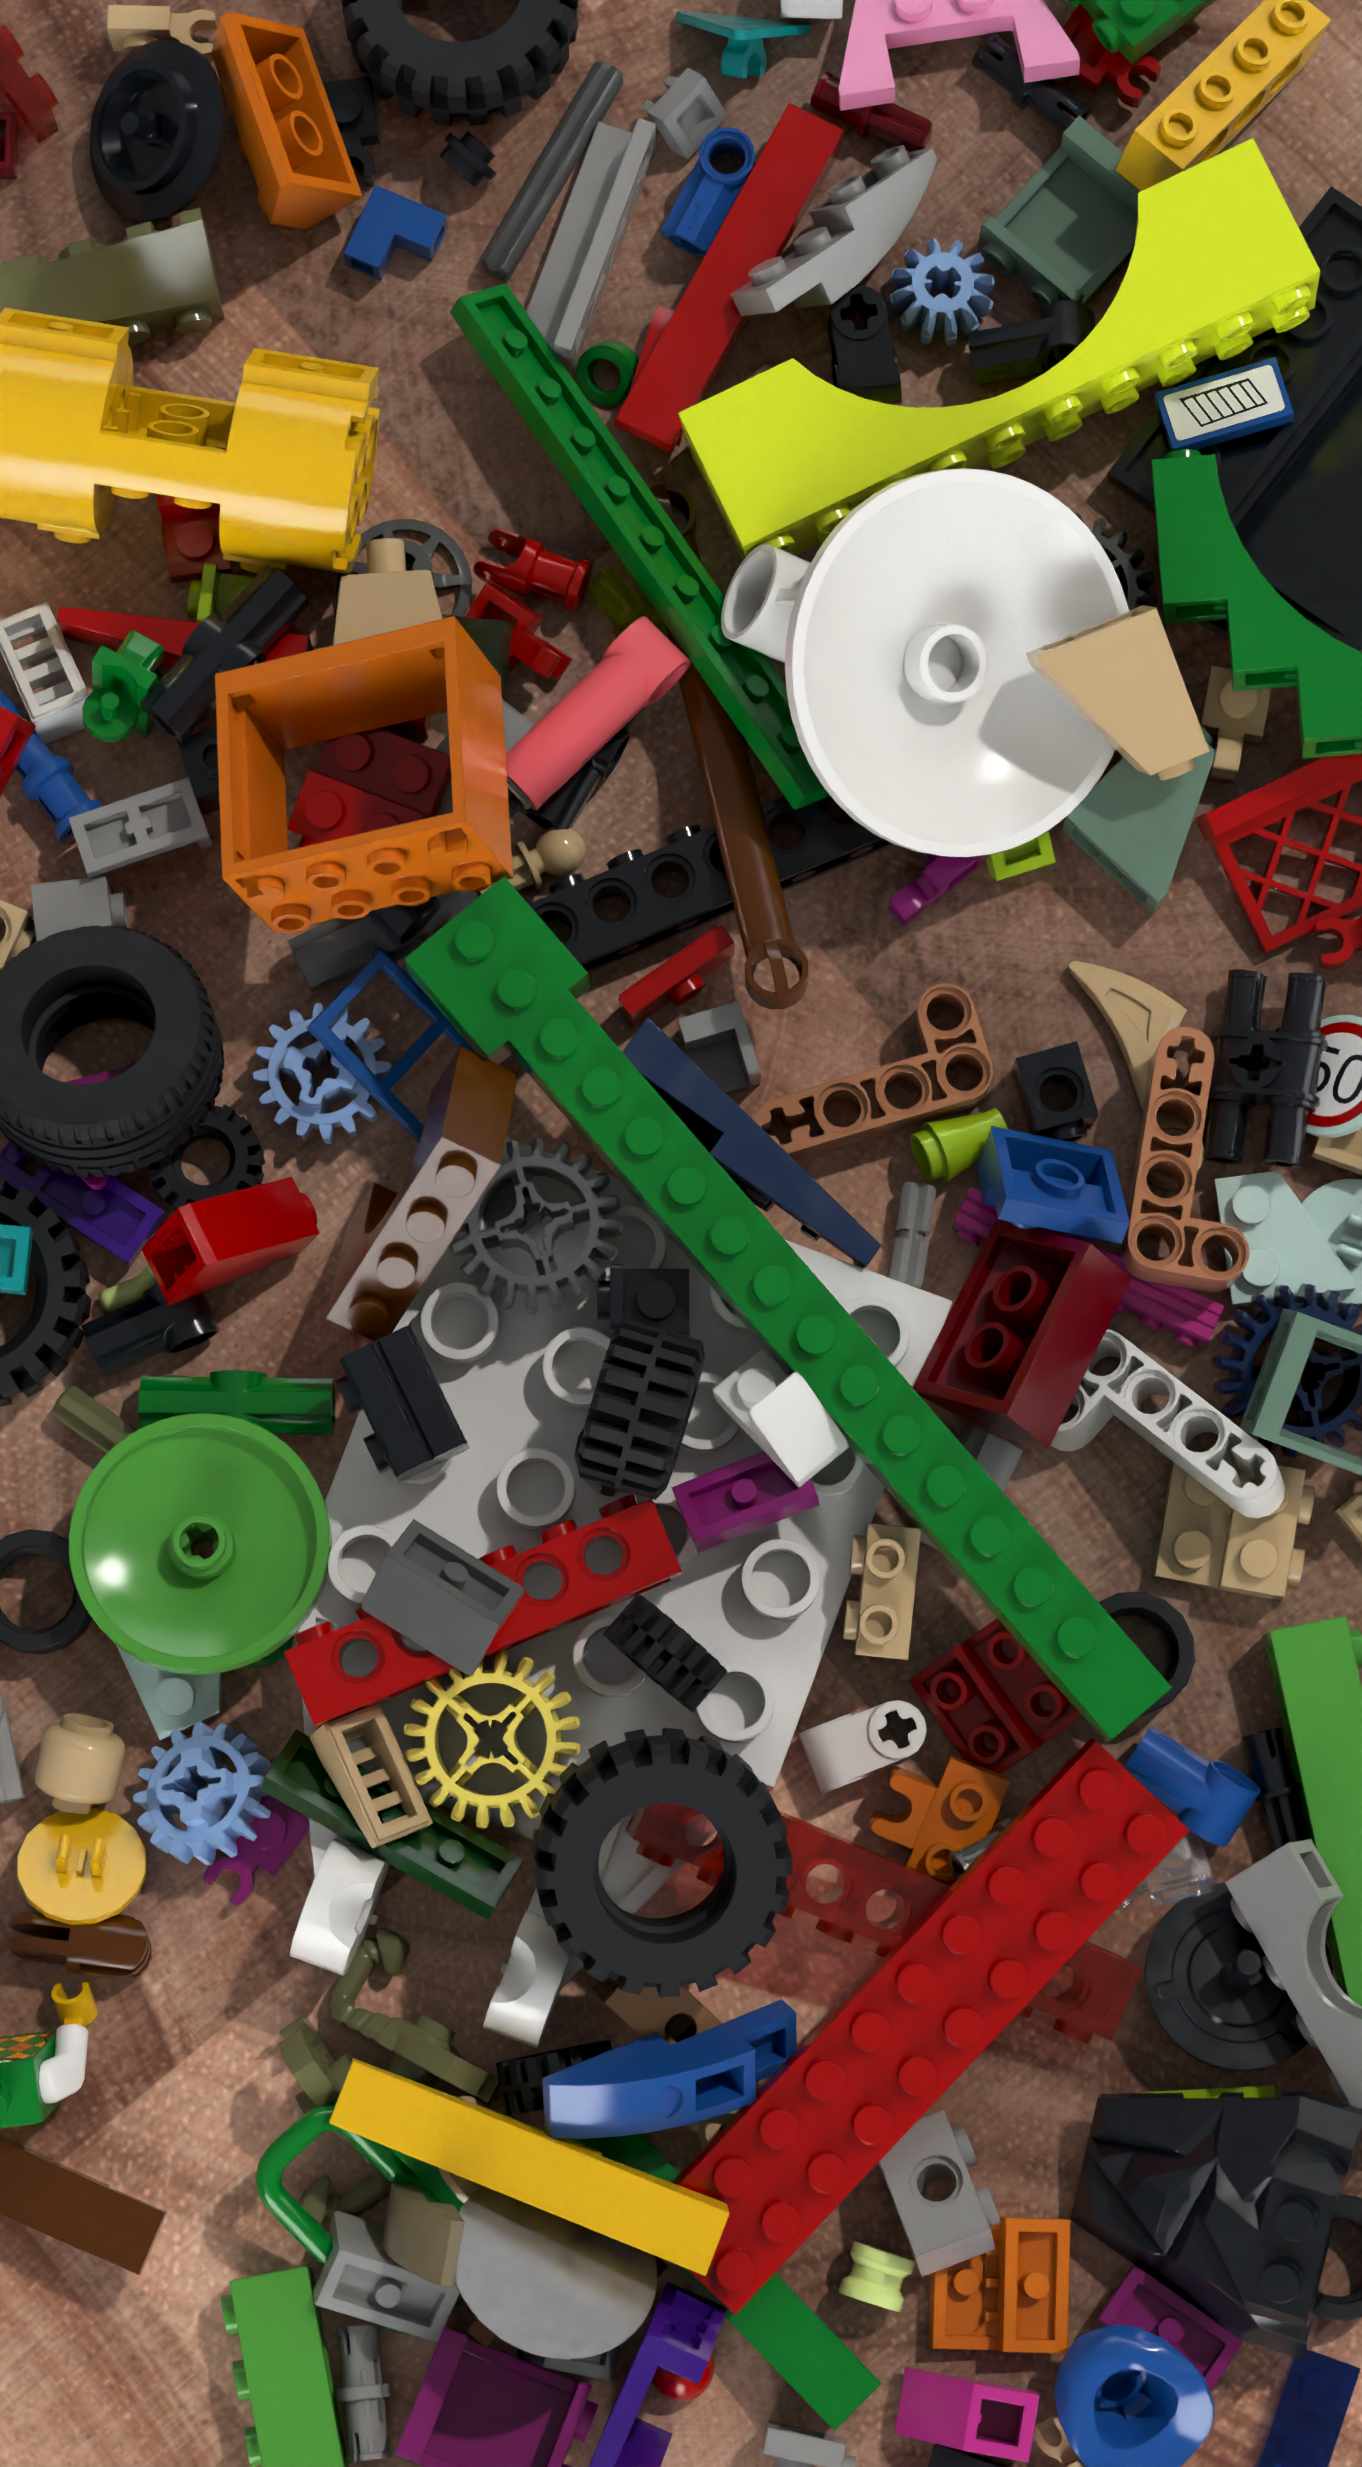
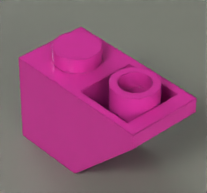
M905 2366L894 2433L963 2451L1029 2462L1040 2395L1033 2389Z

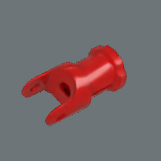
M502 529L490 531L488 539L491 545L498 550L517 556L518 559L505 567L489 561L476 562L473 570L479 579L524 596L531 591L565 603V610L574 613L578 611L592 575L593 560L582 558L578 562L544 550L542 542Z

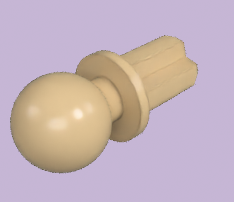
M553 826L541 834L537 840L536 848L528 851L523 841L516 843L517 850L512 852L513 879H508V881L517 891L532 884L536 889L543 887L539 875L543 872L556 876H565L575 872L582 865L586 855L583 838L572 828L560 830ZM491 883V885L488 888L478 891L479 894L482 895L495 883Z

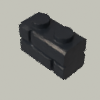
M410 1325L339 1359L346 1375L336 1379V1385L351 1415L364 1410L374 1433L363 1438L380 1474L392 1469L398 1482H402L469 1449L460 1426Z

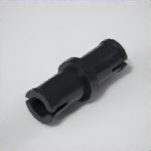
M997 33L991 34L984 43L989 47L988 52L1000 61H997L981 47L975 53L972 59L973 67L980 69L1011 93V102L1018 108L1024 110L1029 107L1060 131L1062 135L1074 122V119L1063 111H1066L1075 119L1081 116L1087 121L1092 107L1082 102L1054 79L1024 83L1018 52L1002 40V37Z

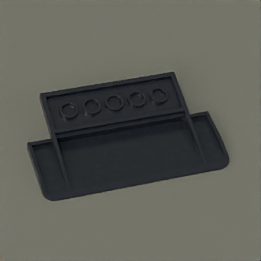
M1331 186L1299 227L1320 269L1315 308L1309 310L1310 317L1288 331L1276 333L1273 327L1252 337L1253 344L1232 358L1220 360L1215 355L1196 364L1195 373L1177 383L1175 387L1276 357L1294 412L1293 422L1197 451L1201 455L1215 454L1220 487L1228 514L1242 545L1261 574L1278 594L1305 619L1333 638L1361 652L1362 206ZM1158 410L1154 412L1108 471V482L1153 513L1152 459H1163L1164 455L1171 452ZM1226 619L1197 622L1228 641Z

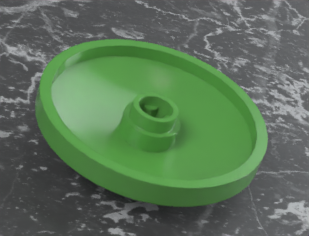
M211 1413L186 1414L162 1419L142 1427L115 1445L100 1460L84 1483L75 1504L69 1531V1558L74 1583L81 1601L102 1632L119 1648L143 1663L158 1669L190 1675L215 1674L242 1668L264 1658L286 1643L304 1624L320 1598L328 1576V1557L332 1548L330 1519L325 1501L317 1482L301 1458L285 1442L262 1427L243 1419ZM211 1541L213 1542L212 1548L214 1551L212 1556L204 1560L199 1555L193 1556L194 1548L198 1543Z

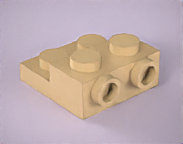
M1236 1460L1233 1462L1232 1467L1236 1470L1242 1486L1251 1482L1258 1487L1264 1482L1262 1475L1256 1480L1252 1479L1239 1469ZM1172 1461L1153 1578L1276 1601L1283 1599L1287 1586L1299 1587L1303 1570L1305 1551L1293 1548L1297 1523L1309 1524L1314 1504L1315 1487L1304 1485L1306 1470L1278 1465L1285 1484V1495L1281 1505L1268 1516L1248 1518L1236 1512Z
M867 1523L865 1536L853 1535L849 1574L861 1575L859 1601H846L843 1639L855 1640L854 1653L856 1655L908 1660L921 1537L920 1528Z

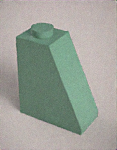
M1201 724L1200 726L1210 752L1193 758L1196 768L1180 776L1161 781L1158 773L1150 776L1139 772L1123 757L1091 789L1080 804L1065 817L1062 831L1152 915L1162 907L1216 754V751L1210 746L1213 739Z

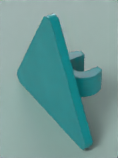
M676 11L677 22L728 37V44L724 48L721 57V74L737 78H746L747 75L764 76L767 56L763 46V38L810 34L811 24L805 22Z

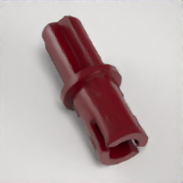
M830 72L823 73L812 94L810 101L811 109L819 110L858 128L857 133L863 138H866L870 133L896 146L904 145L905 149L909 152L926 148L932 135L933 123L931 120L894 103L840 111L838 90L840 79L833 76Z

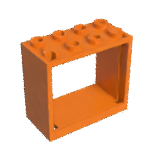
M455 616L215 674L222 878L273 933L301 932L306 930L311 924L337 918L358 919L368 915L372 910L398 904L415 906L427 902L430 897L456 891H481L488 888L491 883L500 880L503 876L507 880L513 879L501 676ZM448 712L452 813L288 850L284 750Z

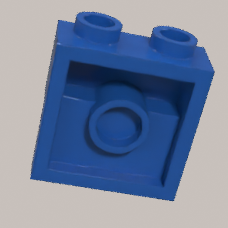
M991 1126L976 1169L983 1203L996 1207L998 1219L1009 1221L1011 1224L1024 1229L1040 1227L1070 1233L1074 1237L1085 1241L1101 1239L1122 1244L1130 1222L1113 1150Z

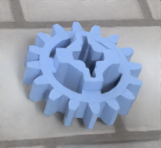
M315 1003L312 1019L304 1021L301 1014L296 1009L289 1011L292 1023L290 1029L285 1031L274 1024L270 1026L269 1031L276 1044L274 1048L258 1046L256 1054L259 1059L268 1064V1068L253 1072V1079L257 1085L270 1086L271 1089L266 1091L259 1100L264 1109L280 1106L274 1119L275 1124L280 1129L288 1126L294 1120L297 1122V1137L299 1140L306 1141L312 1129H320L325 1144H332L334 1128L343 1127L344 1131L353 1138L357 1136L354 1123L356 1118L361 1116L365 1120L374 1123L378 1117L370 1105L371 1101L375 1098L319 1041L303 1049L294 1047L301 1040L312 1036L306 1027L323 1010L321 1003ZM345 1007L328 1027L346 1046L348 1041L351 1042L362 1054L365 1065L380 1079L392 1067L389 1062L376 1061L375 1059L387 1050L386 1043L383 1038L367 1041L366 1038L372 1029L370 1021L364 1018L354 1026L349 1025L350 1013L348 1007ZM330 1055H332L331 1064L337 1078H325L322 1086H318L315 1093V1082L309 1070L310 1068L321 1069L325 1061H329ZM281 1074L287 1075L289 1079L299 1082L302 1090L299 1095L300 1102L298 1106L284 1093ZM344 1097L353 1100L349 1105L338 1111L325 1113L328 1105Z
M202 1721L195 1722L191 1738L175 1729L171 1732L173 1744L171 1749L165 1751L158 1746H154L151 1749L154 1758L158 1761L155 1768L139 1769L137 1775L149 1784L147 1790L133 1795V1801L148 1811L143 1813L137 1819L140 1827L152 1834L150 1842L165 1853L170 1851L172 1856L183 1863L188 1864L195 1857L206 1865H213L216 1849H220L233 1858L238 1855L235 1842L237 1838L242 1835L246 1839L255 1841L258 1837L255 1829L250 1825L255 1817H270L271 1811L260 1804L261 1797L269 1794L263 1792L260 1788L265 1778L261 1775L271 1767L269 1760L256 1752L258 1745L243 1733L238 1735L236 1731L224 1723H220L215 1730H212ZM221 1756L231 1758L237 1772L231 1773L228 1771V1766L221 1762ZM177 1813L180 1815V1821L187 1825V1831L178 1829L171 1814Z

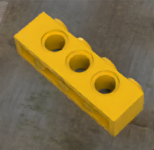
M1264 0L1134 130L1116 171L1140 191H1143L1216 156L1311 60L1331 19L1308 0Z

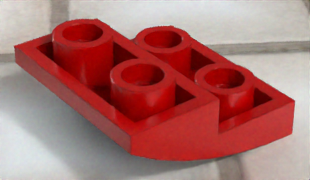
M998 1618L966 1641L955 1646L909 1680L963 1759L998 1774H1003L1082 1718V1715Z

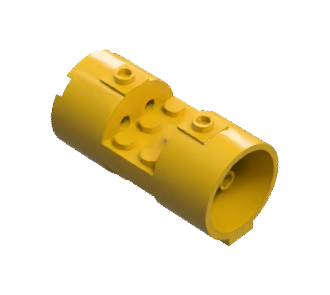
M3 309L0 313V518L37 524L38 530L54 532V537L64 542L88 543L92 538L99 539L110 524L117 496L141 499L148 497L149 493L174 496L175 504L186 508L205 509L211 507L212 503L220 504L219 539L220 548L224 554L223 559L240 562L239 566L246 571L259 573L266 565L276 570L277 568L286 569L287 565H294L343 574L351 573L361 545V534H356L355 529L356 526H361L365 507H369L375 469L380 409L369 406L372 400L377 401L378 367L254 348L244 363L242 383L235 403L133 386V358L131 349L128 346L129 327L17 309Z

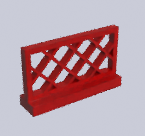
M1362 754L1321 757L1194 818L1204 840L1210 841L1263 953H1267L1312 931L1315 923L1323 918H1339L1362 907V861L1359 864L1328 853L1340 819L1362 827V817L1343 811L1351 785L1362 780ZM1339 791L1334 807L1318 802ZM1305 807L1330 816L1319 849L1286 838L1295 812ZM1283 818L1278 834L1262 829ZM1249 834L1273 842L1274 846L1263 877L1240 869L1229 844ZM1283 846L1316 858L1305 891L1272 880ZM1325 861L1357 872L1349 898L1340 903L1314 895ZM1247 881L1260 885L1256 898H1254ZM1268 889L1301 900L1293 925L1273 935L1261 913ZM1310 904L1325 908V910L1306 918Z

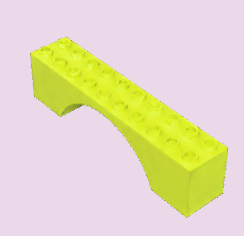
M1254 138L1138 193L1135 246L1126 275L1111 305L1086 339L1066 358L1044 374L1021 387L993 398L956 406L915 408L890 405L865 399L841 390L815 376L792 358L679 412L678 415L690 454L742 561L753 549L762 544H770L798 557V554L819 544L822 545L833 529L854 508L871 495L895 482L936 470L978 469L989 463L992 468L1006 466L1025 454L1026 449L1024 446L1045 436L1048 437L1049 441L1062 439L1074 433L1083 425L1081 419L1104 409L1106 414L1119 412L1139 399V391L1158 382H1161L1163 387L1180 383L1195 373L1196 364L1217 355L1220 360L1232 358L1248 349L1253 344L1252 337L1273 327L1276 333H1282L1295 328L1310 317L1309 310L1315 308L1320 269Z

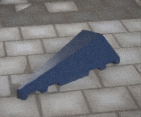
M647 1017L623 1050L624 1055L752 1203L766 1212L774 1205H777L802 1223L801 1233L814 1241L823 1238L851 1258L854 1265L866 1268L882 1245Z

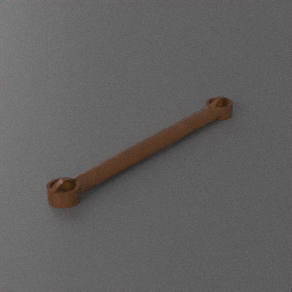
M658 484L650 487L649 489L674 525L675 521L671 504L678 506L684 511L687 523L679 532L701 562L695 538L696 506L691 496L682 488L672 484ZM666 626L669 640L688 658ZM691 662L685 674L680 678L679 684L746 955L745 988L750 998L758 1005L771 1010L785 1009L795 1005L805 994L808 986V960L804 952L795 944L745 738ZM782 957L789 959L799 972V981L791 989L788 988ZM766 958L769 959L775 992L763 989L753 978L756 965Z

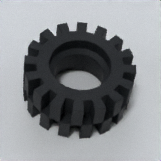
M214 1104L213 1109L208 1111L209 1116L204 1122L199 1124V1129L195 1134L189 1136L190 1139L178 1145V1149L172 1154H167L164 1156L165 1158L150 1163L151 1165H149V1170L147 1171L150 1181L161 1199L173 1211L188 1203L262 1184L264 1177L262 1165L265 1163L260 1141L251 1124L244 1116L240 1117L236 1114L233 1108L225 1104L223 1107L215 1106ZM202 1138H212L220 1141L227 1147L230 1154V1166L227 1173L221 1180L210 1185H199L191 1182L185 1177L181 1168V1159L185 1149L192 1142Z
M639 1593L603 1633L632 1663L691 1712L700 1705L727 1673L725 1667L708 1653L700 1643L696 1642L683 1628H680L669 1616Z

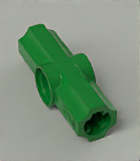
M242 1370L214 1371L209 1373V1377H186L180 1375L141 1376L138 1393L139 1429L173 1416L211 1413L243 1419L262 1427L272 1434L292 1436L334 1435L336 1419L335 1380L333 1378H267L266 1373Z

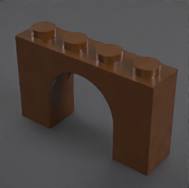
M459 1047L431 1091L421 1140L399 1192L396 1193L374 1182L346 1225L326 1319L375 1342L393 1332L501 1166L518 1078L517 1073L466 1048Z

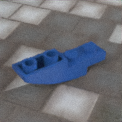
M781 1999L672 2045L665 2041L657 2032H653L542 2078L545 2132L551 2138L588 2139L620 2137L689 2125L748 2106L756 2099V2082L774 2075L797 2051L796 2012Z

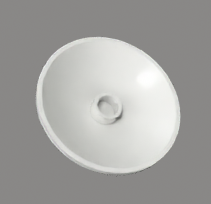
M965 468L936 470L908 477L871 495L854 508L833 529L820 546L811 563L770 544H762L746 556L731 580L721 613V628L724 636L785 663L786 691L791 719L798 741L810 767L825 790L849 816L873 834L892 844L915 852L949 857L990 855L1017 847L1048 831L1069 815L1100 779L1115 752V748L1030 665L1026 653L1129 611L1125 595L1111 561L1088 527L1058 499L1027 481L994 471Z

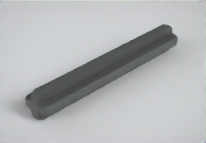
M601 60L593 64L480 258L481 268L494 278L502 281H507L511 278L592 139L598 121L601 122L617 96L623 85V73L616 67Z

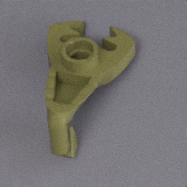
M381 1928L376 1932L377 1939L368 1938L363 1944L359 1945L348 1972L345 1976L339 1975L328 1998L330 2017L393 2051L385 2067L386 2071L434 2088L438 2079L441 2078L490 2104L499 2088V2079L461 2058L459 2052L450 2045L456 2032L421 2014L418 2022L414 2025L400 2018H391L385 2014L355 2008V2000L373 1969L374 1963L381 1964L383 1961L385 1971L396 1977L410 1952V1943L403 1936L392 1930Z
M300 2017L279 2032L285 2038V2040L279 2043V2046L291 2074L303 2089L295 2097L305 2114L315 2107L336 2104L353 2058L349 2054H345L338 2060H335L313 2024L308 2019ZM333 2131L340 2139H344L353 2151L360 2153L363 2160L373 2165L345 2135ZM376 2168L375 2174L341 2195V2197H338L336 2193L329 2196L332 2181L328 2175H324L304 2191L301 2196V2206L318 2224H322L323 2218L331 2220L335 2211L357 2217L389 2196L392 2184Z

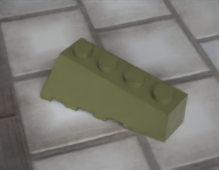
M200 207L179 213L181 225L156 231L154 230V224L150 221L126 228L127 237L122 239L121 242L106 246L103 243L94 242L90 238L67 244L68 247L59 252V259L48 263L46 258L39 254H32L0 263V313L4 308L129 327L128 345L146 341L153 332L175 328L176 332L196 333L211 327L212 321L222 320L225 317L212 249Z

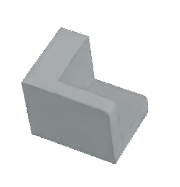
M739 1001L678 1019V1032L685 1054L726 1094L761 1084L760 1067Z

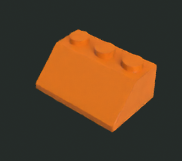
M230 11L221 16L211 56L219 76L224 100L229 104L239 133L237 138L239 148L249 161L258 187L257 198L260 207L268 216L270 224L308 230L363 196L304 29Z

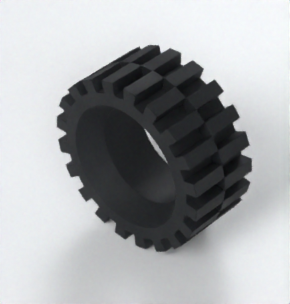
M0 1178V1224L31 1227L33 1230L30 1264L34 1272L36 1284L35 1302L27 1322L15 1337L0 1346V1407L12 1404L10 1397L23 1392L27 1397H30L42 1390L43 1388L39 1383L40 1380L50 1372L58 1377L68 1366L63 1357L71 1346L79 1349L84 1337L80 1324L83 1316L90 1317L91 1298L86 1294L85 1283L90 1282L87 1265L80 1257L78 1251L80 1248L72 1234L51 1208H47L36 1195L22 1186L19 1190L12 1188L5 1179Z

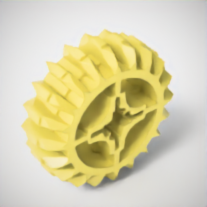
M507 1651L496 1653L494 1670H486L485 1660H482L473 1675L465 1676L457 1668L451 1669L448 1675L453 1680V1683L447 1688L439 1679L425 1680L426 1687L438 1696L433 1705L419 1698H414L410 1704V1707L416 1712L427 1715L425 1726L416 1723L404 1725L405 1735L423 1736L424 1748L407 1750L404 1753L406 1761L416 1762L426 1758L430 1768L418 1773L413 1778L416 1786L426 1785L436 1779L441 1787L432 1794L429 1803L433 1807H439L450 1795L458 1799L451 1813V1819L457 1822L462 1821L466 1816L469 1805L478 1807L476 1815V1825L478 1828H487L489 1826L491 1808H500L501 1821L504 1827L514 1826L516 1816L513 1805L520 1802L529 1818L533 1819L539 1816V1806L532 1796L538 1791L545 1798L548 1793L555 1794L557 1788L547 1781L552 1774L559 1777L568 1767L558 1763L560 1753L578 1755L581 1753L582 1748L581 1744L576 1742H562V1730H574L581 1725L579 1717H567L561 1720L558 1718L556 1709L564 1707L572 1701L570 1693H559L550 1700L544 1692L553 1685L556 1676L551 1671H547L541 1675L535 1684L527 1678L534 1667V1660L529 1657H524L521 1660L516 1674L507 1672L510 1660ZM490 1683L508 1685L522 1692L512 1704H509L502 1712L493 1716L483 1714L460 1696L471 1688ZM535 1707L539 1709L543 1717L547 1733L546 1752L539 1768L522 1751L517 1738L519 1728ZM447 1711L463 1727L468 1739L465 1752L450 1771L443 1761L439 1744L440 1727ZM516 1713V1717L506 1727L508 1731L502 1739L508 1746L507 1750L518 1760V1764L507 1754L497 1757L496 1751H491L489 1758L485 1755L479 1756L470 1766L471 1759L479 1752L478 1747L481 1745L483 1738L477 1732L479 1728L468 1719V1714L479 1724L488 1721L490 1728L495 1727L496 1720L505 1723ZM488 1763H499L505 1766L526 1783L512 1792L500 1795L482 1794L464 1786L474 1774Z

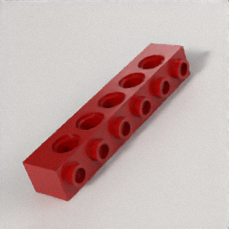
M635 1494L628 1495L599 1508L601 1520L579 1529L574 1520H569L539 1533L538 1537L541 1545L517 1554L514 1546L510 1545L480 1557L479 1560L524 1587V1581L529 1571L540 1565L551 1566L562 1576V1585L559 1592L550 1599L537 1600L529 1596L526 1591L524 1592L515 1610L495 1635L483 1660L495 1656L500 1651H507L629 1600L638 1593L641 1595L683 1577L682 1569L653 1500L649 1499L638 1503ZM610 1540L621 1548L623 1560L619 1568L614 1572L602 1575L591 1571L585 1563L586 1551L596 1541ZM361 1607L355 1610L359 1621L335 1631L330 1621L313 1626L296 1634L294 1639L297 1646L284 1652L313 1725L316 1728L425 1685V1680L429 1681L445 1677L455 1667L428 1650L414 1651L405 1646L401 1633L370 1615ZM358 1641H366L373 1644L378 1652V1662L375 1669L363 1677L348 1675L342 1665L344 1651L349 1645Z

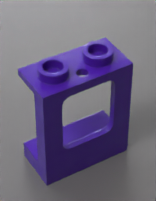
M667 2281L608 2416L588 2467H661L672 2433L636 2418L658 2366L699 2384L728 2308Z

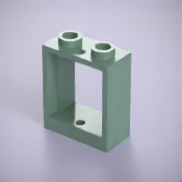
M1283 1308L1240 1428L1251 1435L1362 1475V1458L1282 1429L1315 1338L1362 1355V1335L1298 1311Z

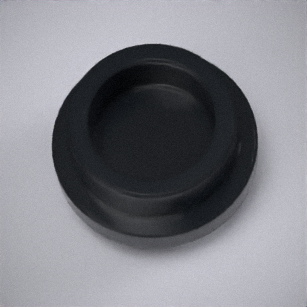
M469 131L460 140L451 132L446 136L444 140L448 145L439 156L472 186L477 188L486 177L492 180L497 173L488 165L496 155Z

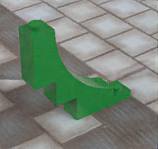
M1182 449L1167 453L1163 459H1152V490L1163 625L1226 619L1232 692L1296 686L1302 759L1362 754V652L1333 638L1305 619L1278 594L1258 570L1242 545L1228 514L1220 487L1215 454L1201 455L1197 450Z

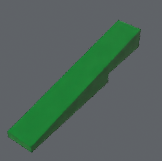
M643 2134L588 2139L566 2138L602 2152V2157L671 2183L680 2175L677 2169ZM675 2264L708 2300L728 2308L686 2268ZM776 2272L736 2315L729 2308L727 2309L725 2317L834 2431L882 2384L875 2374Z

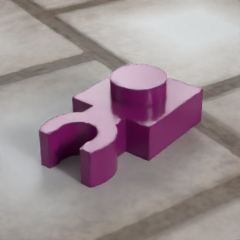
M927 854L924 857V861L928 866L923 869V873L892 896L888 901L890 905L887 909L905 927L934 901L938 902L982 866L986 861L987 855L949 857Z
M270 1795L262 1796L260 1799V1804L271 1811L270 1817H255L250 1824L258 1835L255 1841L246 1839L241 1835L235 1840L238 1855L233 1858L222 1857L215 1860L213 1865L208 1866L204 1874L203 1880L212 1885L223 1871L234 1870L240 1877V1887L233 1894L230 1901L237 1906L244 1903L251 1896L255 1885L254 1872L258 1867L261 1866L271 1875L276 1876L310 1831V1823L307 1818Z

